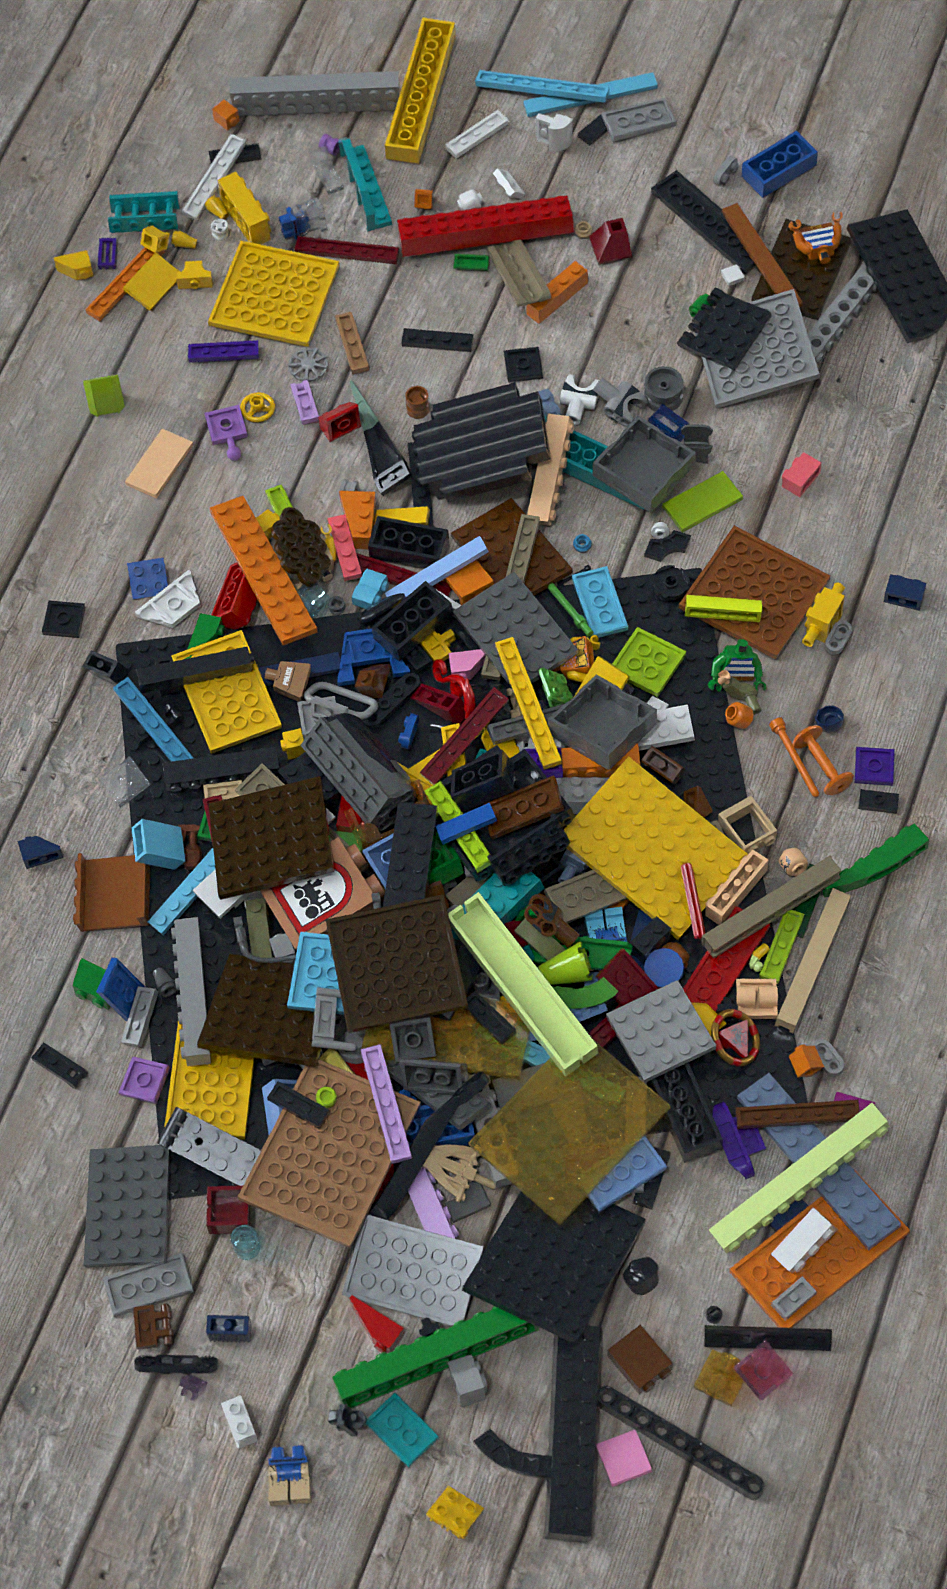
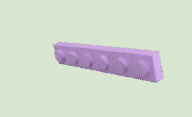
M381 1045L361 1049L391 1163L412 1159Z

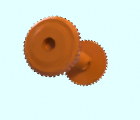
M817 725L809 726L795 736L793 747L801 749L809 746L810 752L830 779V782L824 788V793L826 795H836L851 785L854 775L852 772L838 775L836 768L819 743L816 742V739L819 738L823 731L822 728Z

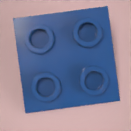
M164 558L127 563L133 600L156 596L168 586Z

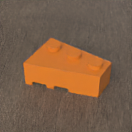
M339 491L340 503L347 519L354 548L368 550L376 515L375 492Z

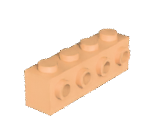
M752 849L748 855L743 857L737 869L730 873L728 880L719 886L713 898H709L706 902L705 916L718 925L725 922L735 906H739L767 872L769 860Z

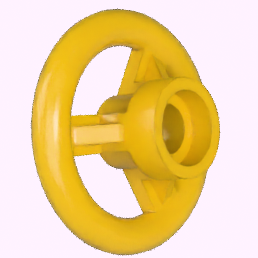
M262 392L251 393L240 404L241 414L248 421L263 422L273 415L275 402L268 394ZM264 399L269 402L270 406L264 404ZM249 401L251 409L249 412H246L245 406ZM256 412H268L264 416L253 417Z

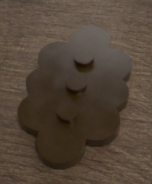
M288 507L282 511L280 520L276 521L271 528V535L276 540L274 549L281 556L280 565L286 572L297 574L299 581L303 585L315 587L321 581L322 573H325L331 564L328 555L325 554L327 544L320 538L321 530L315 522L305 520L298 509Z

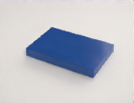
M111 958L96 992L125 1021H128L138 986H145L118 958Z

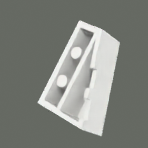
M812 1208L771 1255L789 1272H798L804 1267L805 1261L810 1256L812 1257L838 1229L821 1213Z

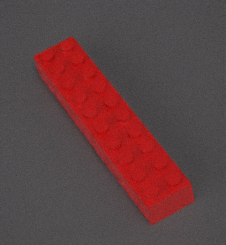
M568 195L397 220L403 257L574 232L573 214Z

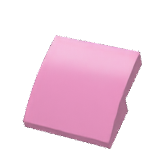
M636 1430L595 1444L612 1487L652 1472Z

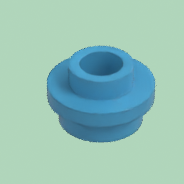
M580 534L574 539L573 546L579 552H586L591 548V539L585 534Z

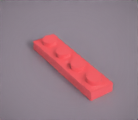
M345 514L327 518L328 524L332 527L331 536H333L344 581L361 578L362 572Z

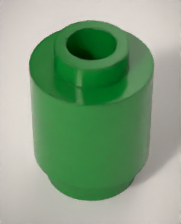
M700 295L689 307L690 315L693 318L698 310H701L703 304L713 307V305L707 302V297L710 295Z

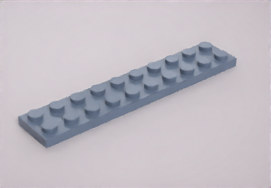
M770 1073L737 1095V1099L744 1107L796 1104ZM814 1124L763 1127L765 1132L793 1164L826 1139ZM844 1162L841 1164L836 1173L831 1176L827 1175L822 1179L823 1182L815 1188L868 1251L901 1226L897 1218L848 1163Z

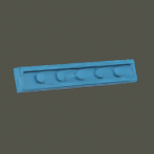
M129 677L113 687L114 692L171 762L193 759V756Z

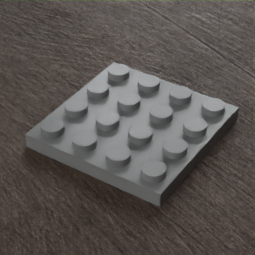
M678 980L606 1014L609 1023L644 1083L716 1049L715 1042Z

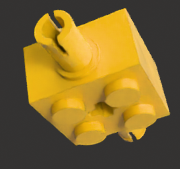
M834 583L832 590L824 587L821 593H817L814 599V606H810L806 613L805 627L807 629L806 635L802 639V643L805 646L812 647L815 640L825 643L833 626L840 620L845 598L842 595L845 587L841 583Z

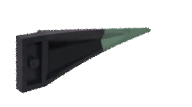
M350 380L355 402L359 406L360 420L369 453L373 480L380 494L384 496L411 478L412 474L407 465L408 463L355 383Z

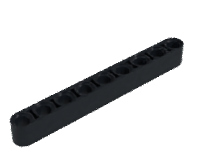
M602 1386L598 1389L597 1405L603 1411L746 1498L757 1500L762 1496L764 1482L756 1474L614 1388ZM607 1394L610 1395L612 1399L608 1402L602 1401L600 1397L602 1395ZM625 1405L628 1406L630 1410L626 1413H623L619 1411V1407ZM639 1417H646L648 1422L641 1424L637 1419ZM657 1428H664L666 1433L658 1435L655 1430ZM682 1439L685 1444L683 1446H676L674 1441ZM700 1450L704 1455L697 1458L693 1456L692 1452ZM718 1461L722 1464V1467L715 1469L711 1466V1463ZM736 1472L741 1478L739 1480H732L729 1475ZM756 1484L759 1490L756 1492L750 1491L748 1486Z

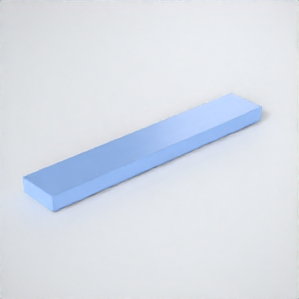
M479 536L385 592V595L389 597L398 593H404L405 599L424 581L433 586L489 551Z

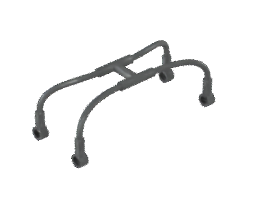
M379 892L372 893L374 909L381 908ZM242 917L233 918L237 942L240 945L243 956L261 963L289 961L286 963L295 964L296 955L261 958L250 954Z

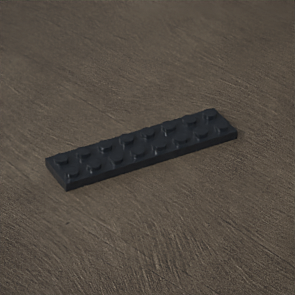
M675 170L651 187L652 194L732 264L737 265L744 274L756 266L722 214V209L679 171Z

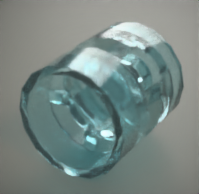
M240 1225L232 1231L231 1243L236 1256L243 1260H251L256 1257L260 1250V1243L255 1229L248 1225Z

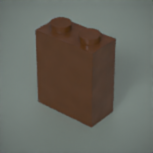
M641 1325L637 1326L607 1350L608 1358L639 1395L642 1392H649L655 1386L654 1383L660 1378L664 1380L672 1373V1362Z

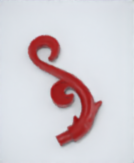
M436 659L433 663L435 680L440 683L451 682V694L460 698L464 696L465 719H467L475 709V695L469 679H465L459 674H452L443 678L441 674H447L446 664L442 659Z

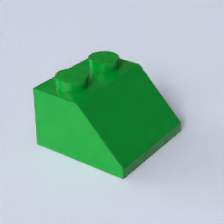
M81 958L72 985L75 995L82 1000L87 999L91 1001L94 1006L100 1009L104 1007L109 1010L111 1006L96 992L106 969Z

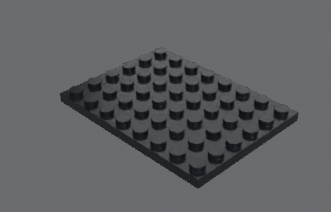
M565 1181L524 1186L465 1281L462 1291L576 1345L640 1234L646 1219L615 1204L598 1212L582 1189Z

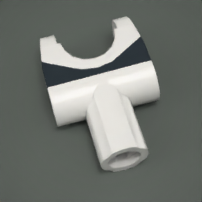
M569 374L561 391L560 404L569 405L566 416L571 418L574 425L580 424L584 408L596 410L599 394L593 391V388L599 380L595 379L589 387L580 388L574 383L575 375Z

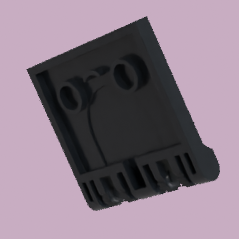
M713 288L710 296L707 297V302L716 306L715 309L703 304L701 310H698L692 319L693 323L688 325V328L697 333V335L695 336L688 331H684L677 341V345L735 370L771 317V312L726 294L721 289Z

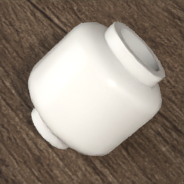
M471 189L460 194L457 202L462 211L481 208L483 199L480 192L476 194V191Z

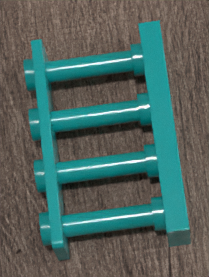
M178 191L109 195L111 213H115L114 217H108L110 233L141 232L149 226H154L159 230L178 229L177 214L173 213V209H180ZM156 210H166V214H156ZM139 211H149V215H139ZM122 212H132V216L121 215Z

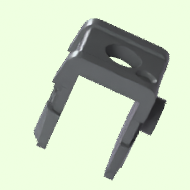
M684 425L681 428L682 435L685 436L684 445L696 452V462L708 464V454L711 453L713 445L709 444L708 437L712 435L713 429L708 425Z

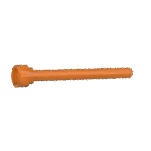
M779 717L769 723L772 732H775L781 738L812 796L818 797L819 791L785 732L786 724L783 718Z

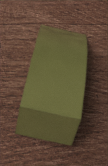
M526 918L514 930L516 935L530 945L546 961L566 950L552 936L542 935Z

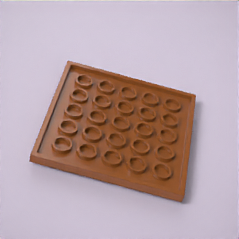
M734 525L686 595L762 600L760 622L697 618L738 640H746L749 646L777 659L806 616L809 607H812L817 593L822 592L831 576ZM686 595L681 600L678 607L683 611H685L686 607Z

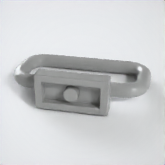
M327 682L315 683L304 693V699L311 704V715L318 718L348 713L363 720L369 718L378 709V703L375 699ZM320 689H325L368 704L370 707L364 712H356L348 709L346 706L318 696L313 697L312 695Z

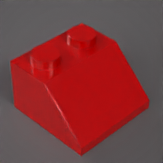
M353 402L341 404L337 408L325 412L318 417L319 427L329 442L361 427L359 406Z

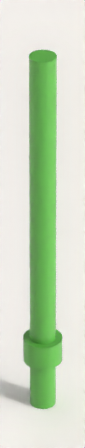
M551 583L548 589L574 619L575 625L581 628L588 637L592 636L594 632L588 626L587 620L578 614L559 589Z

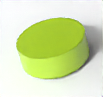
M322 1087L317 1091L316 1101L318 1104L325 1108H331L335 1105L337 1097L336 1092L332 1088Z

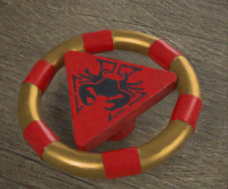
M736 1009L724 1010L715 1017L711 1027V1037L716 1044L715 1050L718 1055L730 1065L738 1067L748 1065L755 1060L759 1053L760 1037L752 1019ZM731 1016L742 1020L738 1024L719 1031V1027L726 1017ZM748 1029H749V1031H750V1034H751L752 1040H753L752 1049L750 1050L749 1054H748ZM723 1046L727 1049L732 1048L743 1059L731 1057L725 1052Z

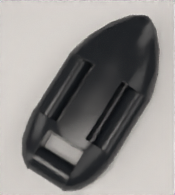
M398 593L383 598L360 613L357 620L365 624L397 606L404 599L405 594Z

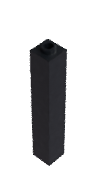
M247 646L139 668L136 671L140 690L143 694L212 680L214 678L232 676L238 673L251 672L252 664H255L253 653H249Z

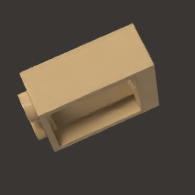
M752 796L747 797L718 815V823L730 840L747 854L752 849L758 852L760 848L765 845L770 846L776 840L777 829ZM751 813L766 834L745 845L730 824Z

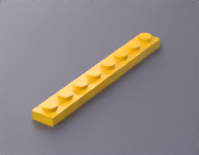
M511 637L495 642L497 652L543 769L562 764L561 757L514 638Z

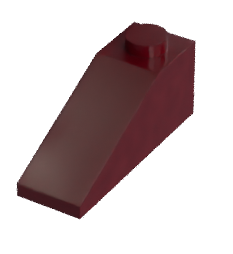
M422 683L411 696L413 701L443 719L451 720L452 723L460 724L465 718L464 702L459 696Z

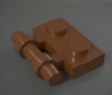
M154 1304L133 1307L137 1350L158 1347V1339L161 1338L164 1339V1346H171L174 1332L171 1329L170 1320L172 1319V1312L169 1310V1304H162L161 1312H155ZM161 1320L163 1329L157 1330L156 1321Z

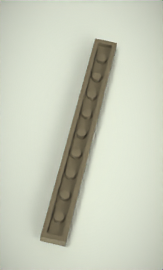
M521 515L506 577L515 572L521 581L525 583L540 523L539 516ZM486 656L481 673L482 678L500 681L501 674Z

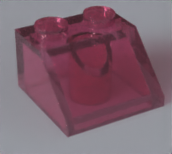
M766 1340L733 1367L760 1401L794 1374Z

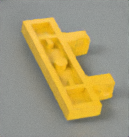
M451 629L442 635L437 634L434 630L420 645L433 661L436 659L445 661L449 658V653H452L449 647L456 640L455 634Z

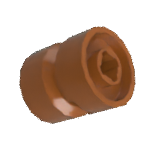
M422 386L410 387L405 394L407 413L414 419L424 418L430 410L428 391Z

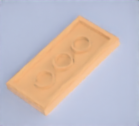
M161 429L126 479L125 484L157 499L193 447V442L165 429Z

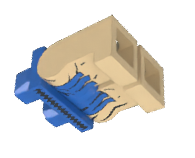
M302 1445L293 1446L292 1457H284L283 1447H273L271 1458L268 1459V1501L270 1506L290 1505L289 1482L292 1504L312 1503L309 1461Z

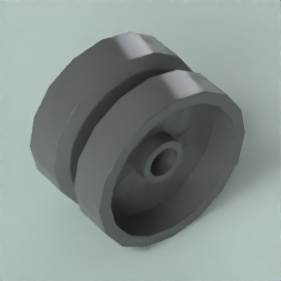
M661 366L652 369L646 375L644 396L647 398V406L651 410L660 413L672 412L682 403L684 380L676 369Z

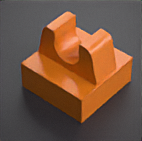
M415 189L414 208L431 209L433 190Z

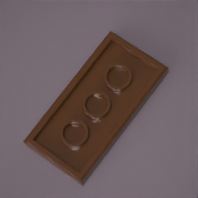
M550 776L488 802L491 804L497 819L496 822L487 825L490 837L496 839L549 817L552 813L556 814L563 811L564 807L555 776Z

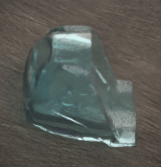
M302 585L297 590L311 618H316L330 599L329 595L319 585L315 587Z

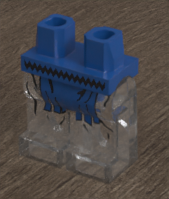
M318 197L298 204L292 209L288 207L286 208L287 214L279 216L282 226L281 232L284 238L293 236L297 240V236H306L309 232L318 229L321 232L328 230L325 211Z

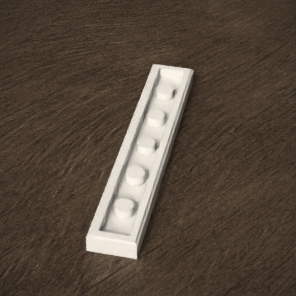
M230 134L183 208L182 215L198 221L206 208L205 202L215 194L219 187L218 179L227 175L246 145V140Z

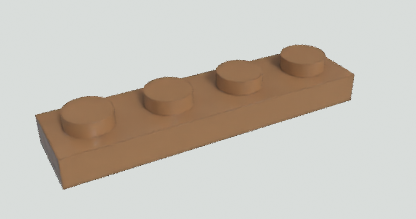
M352 312L335 315V321L352 375L369 371V365Z

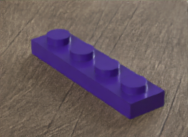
M258 340L188 344L189 363L259 359Z

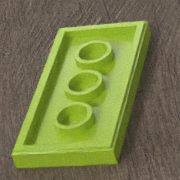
M721 471L662 503V508L680 531L685 532L743 500V495L725 472Z

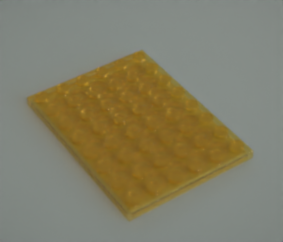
M597 1042L595 1043L598 1046V1054L584 1064L580 1061V1067L566 1077L550 1057L469 1142L471 1148L559 1225L571 1215L671 1108L665 1100Z

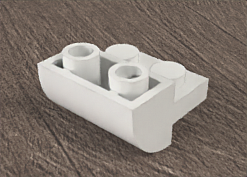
M538 113L536 117V141L548 144L549 151L552 152L567 149L573 142L572 118L556 114L555 118H551Z

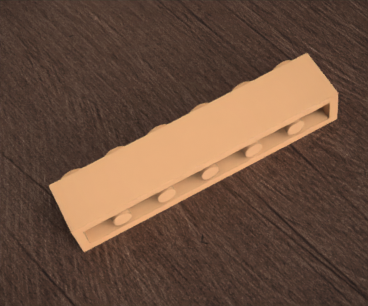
M548 413L546 429L551 459L539 462L537 465L527 515L539 516V525L551 526L552 521H555L556 518L555 505L558 504L560 498L558 490L559 486L563 484V468L565 469L567 465L566 451L570 449L571 442L569 437L574 431V423H572L569 416Z

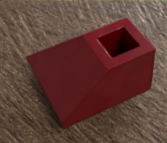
M623 218L606 221L589 236L598 265L632 257L628 231Z

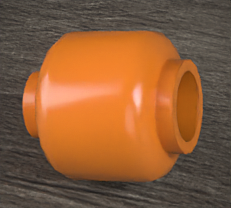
M740 702L732 703L725 712L727 723L739 729L747 728L752 723L754 717L752 708Z

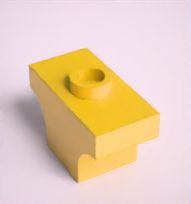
M202 260L185 261V268L181 272L176 273L178 289L213 287L211 271L204 269Z

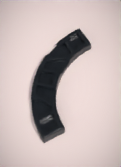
M491 1429L473 1441L476 1447L488 1459L508 1471L529 1477H547L548 1455L530 1454L515 1450L496 1436Z

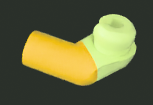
M767 944L760 945L752 953L749 966L755 972H759L763 967V963L759 961L770 950Z

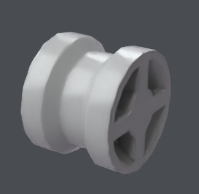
M343 479L340 491H358L359 484L356 481L349 482L347 479Z

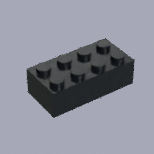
M377 516L368 544L369 557L425 569L445 557L449 544L448 529Z
M424 581L372 627L373 639L400 661L453 615L452 603L427 581Z

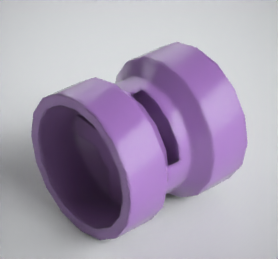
M324 134L319 141V149L328 151L329 154L336 156L339 153L338 139H333L331 135Z

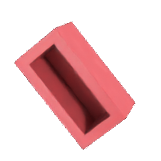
M803 452L800 457L794 459L790 469H786L781 477L783 479L782 487L801 497L820 474L822 463Z

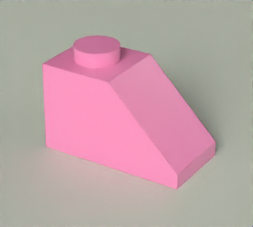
M481 649L449 653L451 675L459 674L465 679L471 680L483 667L486 655Z

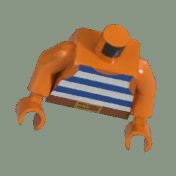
M834 212L832 213L831 219L834 221V225L830 222L800 228L801 221L799 219L796 220L797 227H794L791 221L789 228L794 231L793 237L796 248L811 260L819 259L821 264L830 262V256L834 255V250L838 248L842 238L840 220L843 217L842 212H839V219L834 217Z

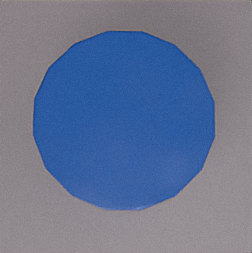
M661 948L649 954L645 961L644 971L658 988H662L672 982L681 980L684 974V963L675 951Z

